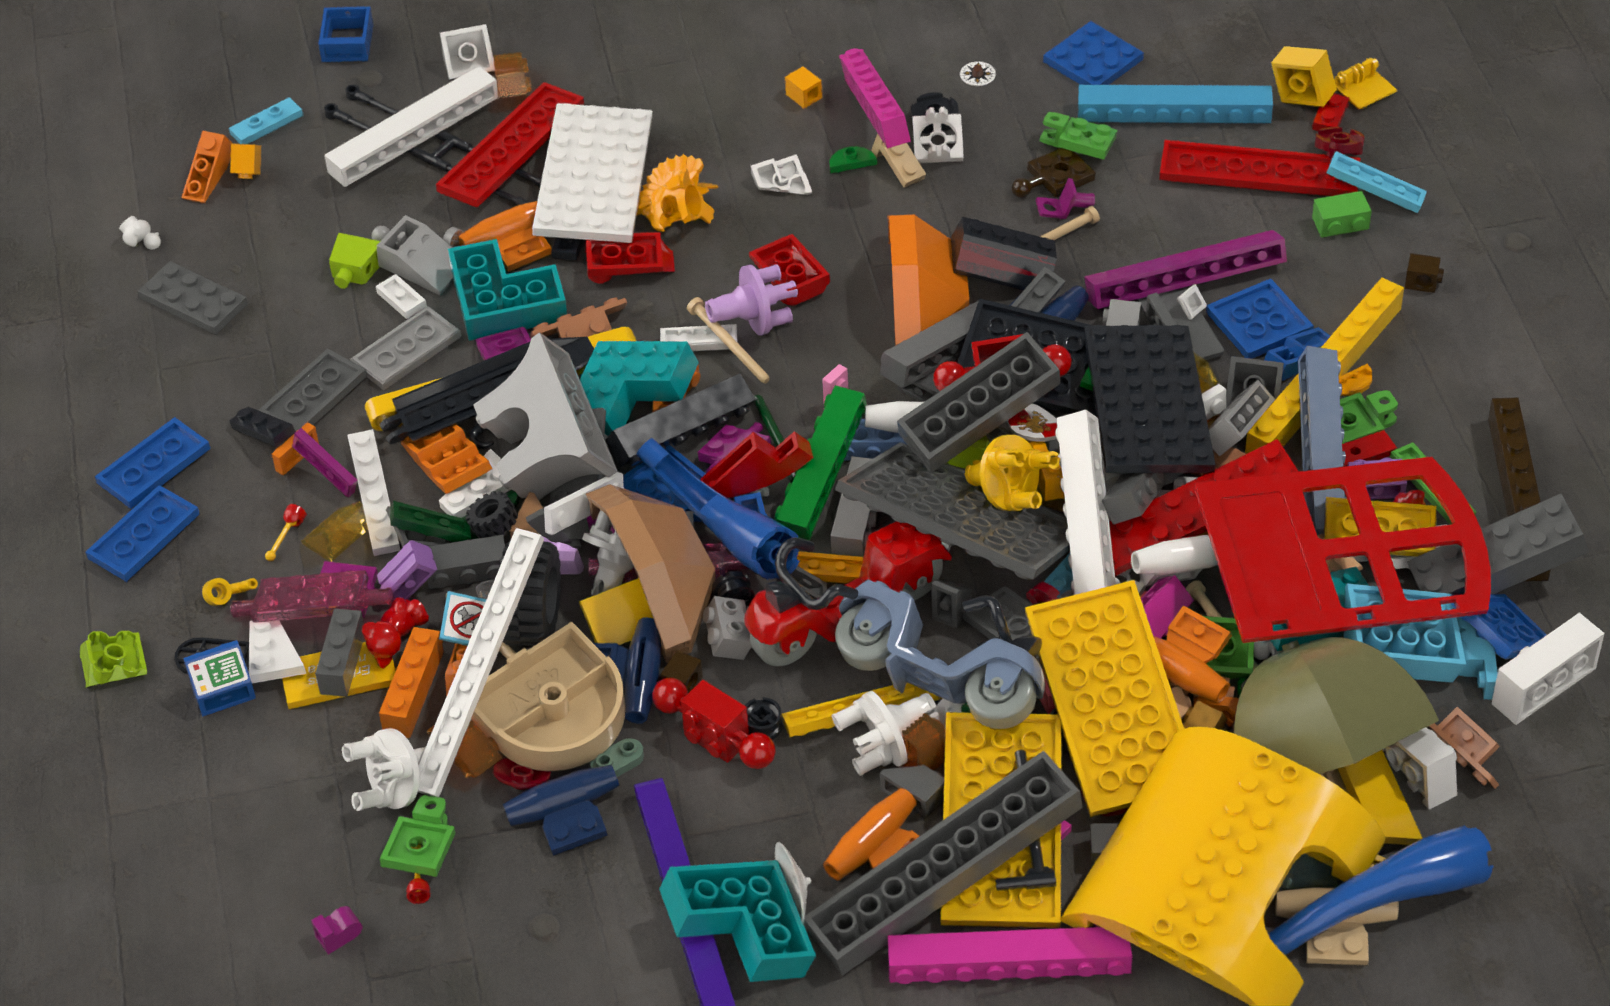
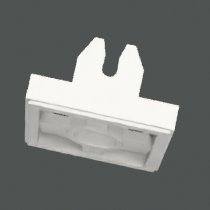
M930 107L926 111V116H913L914 155L919 163L963 161L961 114L948 115V110L944 107H940L939 113H935L934 108ZM933 124L934 131L929 136H920L926 126ZM941 124L950 126L955 135H946L942 132ZM934 135H941L944 137L945 142L942 145H934L931 142V138ZM947 143H955V145L950 150ZM929 144L930 148L927 151L922 145Z

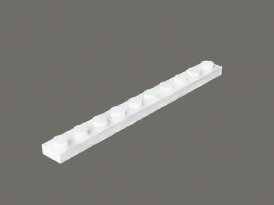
M518 528L515 529L418 765L420 774L419 793L434 797L440 796L543 544L544 538L540 534Z

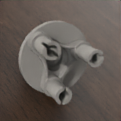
M602 510L599 512L596 524H592L590 533L584 532L582 540L600 547L597 554L599 568L594 580L593 589H591V595L593 596L620 586L625 574L633 568V564L616 531H614V534L611 531L612 523L609 517Z

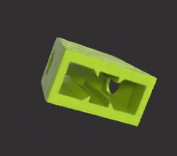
M338 233L329 259L335 285L345 289L350 282L366 284L380 267L378 266L377 245L380 241Z

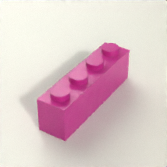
M1176 575L1158 579L1141 598L1153 636L1158 638L1166 636L1168 626L1183 605L1188 608L1194 601Z

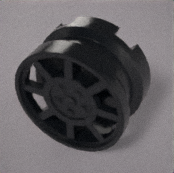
M731 571L726 577L721 575L712 585L714 596L748 600L745 603L746 608H748L755 597L748 576L743 575L741 571Z
M763 697V700L756 701L754 698L745 704L747 707L749 734L763 733L772 740L780 735L782 731V711L776 701Z

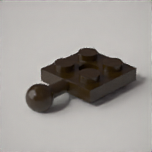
M1060 148L1029 161L1027 170L1034 177L1029 180L1025 178L1016 179L1012 184V192L1015 196L1023 198L1029 195L1032 188L1043 184L1056 197L1062 194L1068 178L1073 179L1075 188L1094 181L1096 172L1074 151Z

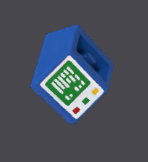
M237 640L183 658L202 717L256 699Z

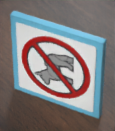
M448 591L439 640L468 646L486 599Z

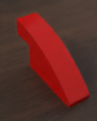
M794 431L775 448L755 432H752L700 480L726 498L754 492L786 478L813 459L810 443Z

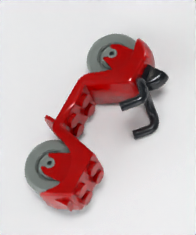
M895 521L868 536L859 578L845 585L837 584L831 586L821 597L814 599L794 579L786 567L787 557L791 550L799 549L811 553L814 550V543L801 538H790L782 543L776 554L775 568L781 582H771L765 585V590L759 592L753 598L746 610L744 623L750 632L751 647L768 665L785 666L800 659L810 649L817 633L830 642H836V627L842 617L839 605L843 597L852 600L858 597V590L855 588L866 580L873 582L881 581L891 590L898 593L904 591L911 595L914 600H917L932 589L933 581L939 580L941 576L943 560L951 561L952 555L942 544L940 537L921 533L915 526L909 523Z

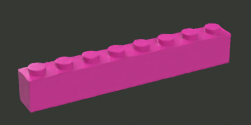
M850 49L845 54L839 55L846 83L887 149L911 142L905 114L863 49Z
M1102 927L888 935L890 983L908 984L919 981L937 983L944 980L966 982L972 979H1030L1032 977L1046 976L1059 978L1071 975L1089 977L1096 974L1117 976L1131 973V942Z

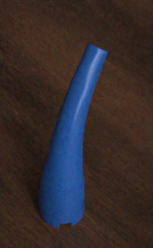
M651 438L641 446L636 455L715 534L740 563L767 580L773 578L780 579L775 568L776 554L783 542L790 538H799L794 531L764 514L751 510L721 495L670 455L655 439ZM793 549L788 554L786 567L790 574L800 562L797 560L799 549Z
M1462 826L1422 838L1319 897L1272 930L1268 935L1277 948L1284 955H1287L1325 930L1371 909L1393 902L1443 894L1482 884L1490 878L1493 870V865L1488 866L1487 851L1492 849L1485 835L1476 827L1470 829Z

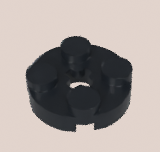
M938 92L923 94L917 98V102L914 105L913 103L911 105L912 122L913 116H926V111L930 107H933L936 113H939L940 107H944L948 110V115L959 114V106L956 100L952 97L949 100L943 97V93ZM933 124L926 126L921 133L929 134L933 132ZM941 124V131L952 129L946 124Z

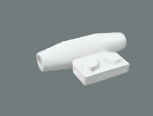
M896 401L867 405L865 407V427L899 433L897 421L924 402Z
M1209 535L1163 541L1134 551L1131 555L1132 568L1136 574H1144L1142 579L1145 587L1153 586L1158 579L1176 575L1179 581L1195 579L1202 569L1218 565Z

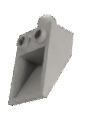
M405 215L391 231L386 226H377L373 230L372 239L380 241L377 245L378 266L438 295H441L454 281L448 254V248L452 247L427 225Z

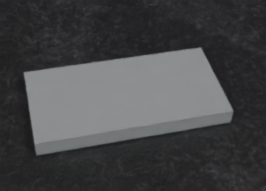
M427 306L356 354L350 361L366 369L367 378L382 390H385L461 337V331Z

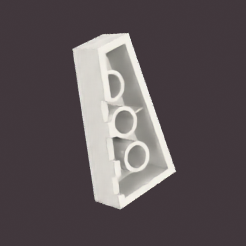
M1424 728L1382 749L1386 752L1391 767L1396 772L1402 770L1409 780L1407 785L1413 792L1419 790L1425 797L1422 803L1428 810L1457 796V755L1454 749L1440 740L1434 731Z

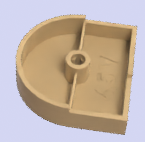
M570 622L531 649L526 650L524 648L506 660L507 664L489 675L471 717L473 723L497 749L513 762L542 771L572 769L594 760L599 754L604 753L619 735L625 718V700L621 675L609 656L606 657L573 622Z

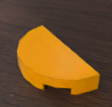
M1368 363L1339 377V383L1342 384L1341 396H1351L1359 392L1362 394L1370 387L1372 383V369Z

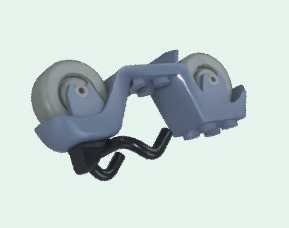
M866 580L855 588L858 590V597L852 600L843 597L839 605L842 617L837 624L835 638L842 657L848 664L860 670L873 671L886 667L894 688L900 693H903L908 682L952 703L963 704L967 702L973 717L982 725L993 729H1006L1020 724L1032 712L1036 698H1043L1045 678L1043 670L1036 659L1041 650L1042 640L1036 636H1022L1012 640L1001 604L993 596L976 597L964 601L962 604L965 613L982 607H989L999 637L977 643L978 647L949 666L944 661L938 658L932 660L917 650L923 623L914 598L904 591L898 593L891 590L881 581L873 582Z

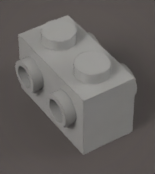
M714 596L709 606L704 609L703 621L707 626L708 643L711 644L713 656L744 660L751 648L750 632L744 623L746 613L744 600Z

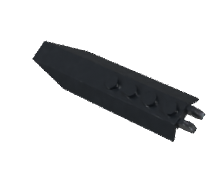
M588 336L550 339L569 353L575 370L587 365L594 350ZM530 342L393 398L392 402L397 414L381 421L380 427L382 431L397 428L401 423L403 427L386 436L388 443L395 444L401 442L407 436L414 442L476 416L474 404L500 386L516 370L526 355Z

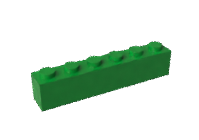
M835 385L832 393L827 394L822 416L817 417L814 425L815 432L812 438L807 440L810 443L813 459L795 471L793 482H790L786 487L785 501L776 510L775 520L794 531L800 538L811 539L863 418L867 403L865 394Z

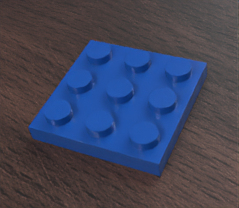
M1090 21L1043 55V62L1080 85H1109L1141 62L1144 52Z
M1271 278L1206 305L1208 316L1245 358L1253 359L1267 353L1268 350L1281 347L1285 344L1287 337L1311 330L1314 326Z
M1490 594L1487 614L1460 617L1464 621L1469 622L1476 629L1477 635L1487 640L1495 648L1496 654L1504 659H1514L1523 648L1531 647L1547 636L1506 594Z

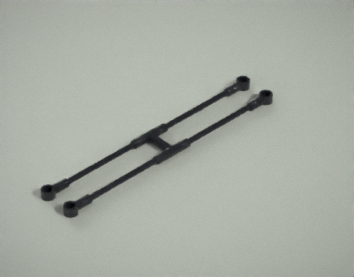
M351 84L346 87L348 100H359L365 104L376 106L392 115L400 112L374 100L372 96L360 91L358 85ZM329 103L324 106L327 119H338L365 131L372 128L339 110L338 105L335 103ZM442 130L435 134L434 137L445 142L431 154L418 147H413L408 152L412 153L414 157L448 172L453 166H451V163L440 159L453 146L465 152H470L475 147L471 143ZM519 168L514 172L534 182L536 186L541 187L542 177H536ZM499 188L493 192L512 201L516 206L530 203V201L519 196L515 197Z

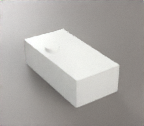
M1578 613L1531 647L1523 648L1518 656L1498 669L1491 704L1517 725L1596 669L1605 633L1582 614Z

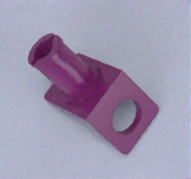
M1068 178L1059 199L1037 197L1036 204L1042 217L1067 219L1072 207L1088 208L1095 204V195L1093 193L1076 192L1073 179ZM1043 205H1052L1056 211H1048Z

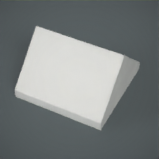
M486 24L440 33L449 80L459 78L478 66L486 72L496 71Z

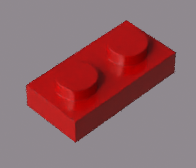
M1333 94L1324 107H1319L1313 121L1312 130L1318 131L1326 127H1339L1349 105L1350 97Z

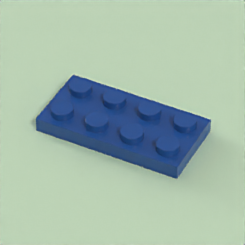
M174 417L97 474L95 479L98 485L131 509L158 485L162 486L210 450V444L206 439Z
M158 485L85 552L87 559L127 582L200 514L199 509L192 503Z

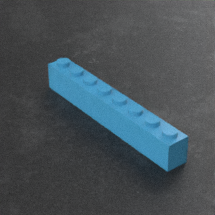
M1078 86V118H1083L1088 122L1271 123L1272 86Z

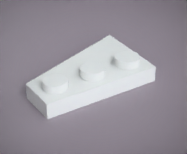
M491 449L484 457L489 460L492 470L445 494L439 500L440 508L446 514L462 518L467 515V510H470L469 506L472 503L475 504L477 498L481 499L484 494L490 495L493 491H496V493L499 491L506 493L511 490L510 488L506 489L499 480L500 473L496 464L501 458Z
M277 616L250 621L249 676L252 683L307 674L299 655Z

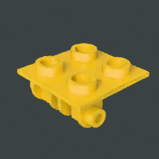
M1368 58L1362 64L1357 63L1345 71L1338 72L1334 79L1336 89L1343 96L1350 97L1349 101L1358 109H1362L1397 92V89L1376 71L1379 63L1375 58Z

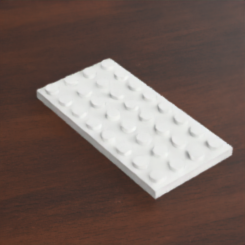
M557 103L532 227L533 236L632 243L651 129L652 110Z

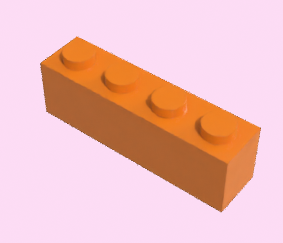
M413 627L379 711L382 730L392 728L400 731L406 738L411 737L444 653L442 640H439L440 631Z

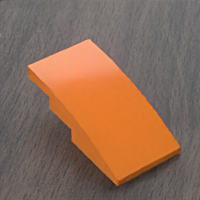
M457 424L414 442L408 436L401 441L402 446L417 465L446 494L492 470L489 460L479 453L476 445L466 438L463 429Z

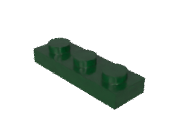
M393 501L391 504L390 526L422 533L426 536L446 539L453 543L470 540L471 538L470 526L466 519Z

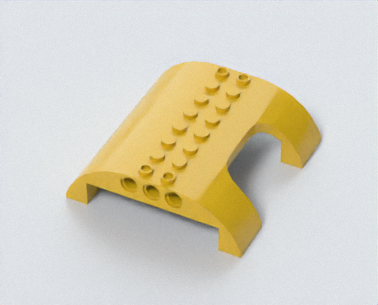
M1208 727L1185 728L1175 733L1065 910L1061 917V922L1073 928H1090L1093 924H1096L1250 1006H1291L1304 981L1291 961L1272 942L1265 929L1264 915L1292 865L1302 854L1312 851L1323 853L1334 860L1331 875L1346 882L1372 866L1386 838L1375 819L1358 801L1320 774L1242 736Z

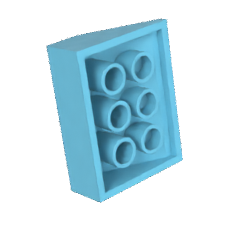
M1347 584L1345 586V608L1383 604L1377 586ZM1402 589L1405 598L1410 601L1452 596V594ZM1451 603L1441 604L1442 610L1455 609ZM1371 613L1357 615L1358 621L1372 619ZM1457 617L1344 631V638L1356 640L1380 650L1403 667L1413 679L1453 683L1466 665Z

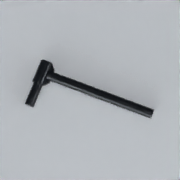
M1018 750L1014 753L1017 769L1027 762L1025 750ZM1040 838L1029 845L1032 868L1024 873V876L995 879L997 891L1018 888L1029 890L1056 886L1055 871L1048 866L1044 867Z

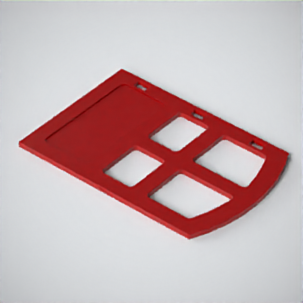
M1433 457L1194 484L1196 497L1242 643L1487 614L1491 594V569L1482 530L1462 491ZM1420 479L1435 495L1453 523L1451 525L1384 532L1380 528L1366 485ZM1340 488L1345 492L1359 535L1320 539L1317 536L1303 493ZM1454 544L1461 546L1465 566V594L1413 601L1405 598L1390 552ZM1365 556L1369 561L1383 604L1343 608L1326 560ZM1454 603L1456 609L1442 610L1441 604ZM1371 613L1372 619L1358 621L1357 615ZM1287 624L1288 629L1273 631L1272 625Z

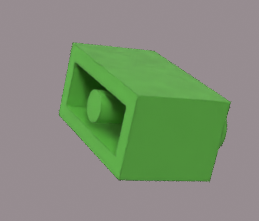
M1359 191L1314 199L1312 218L1322 238L1369 229L1371 209L1363 192Z

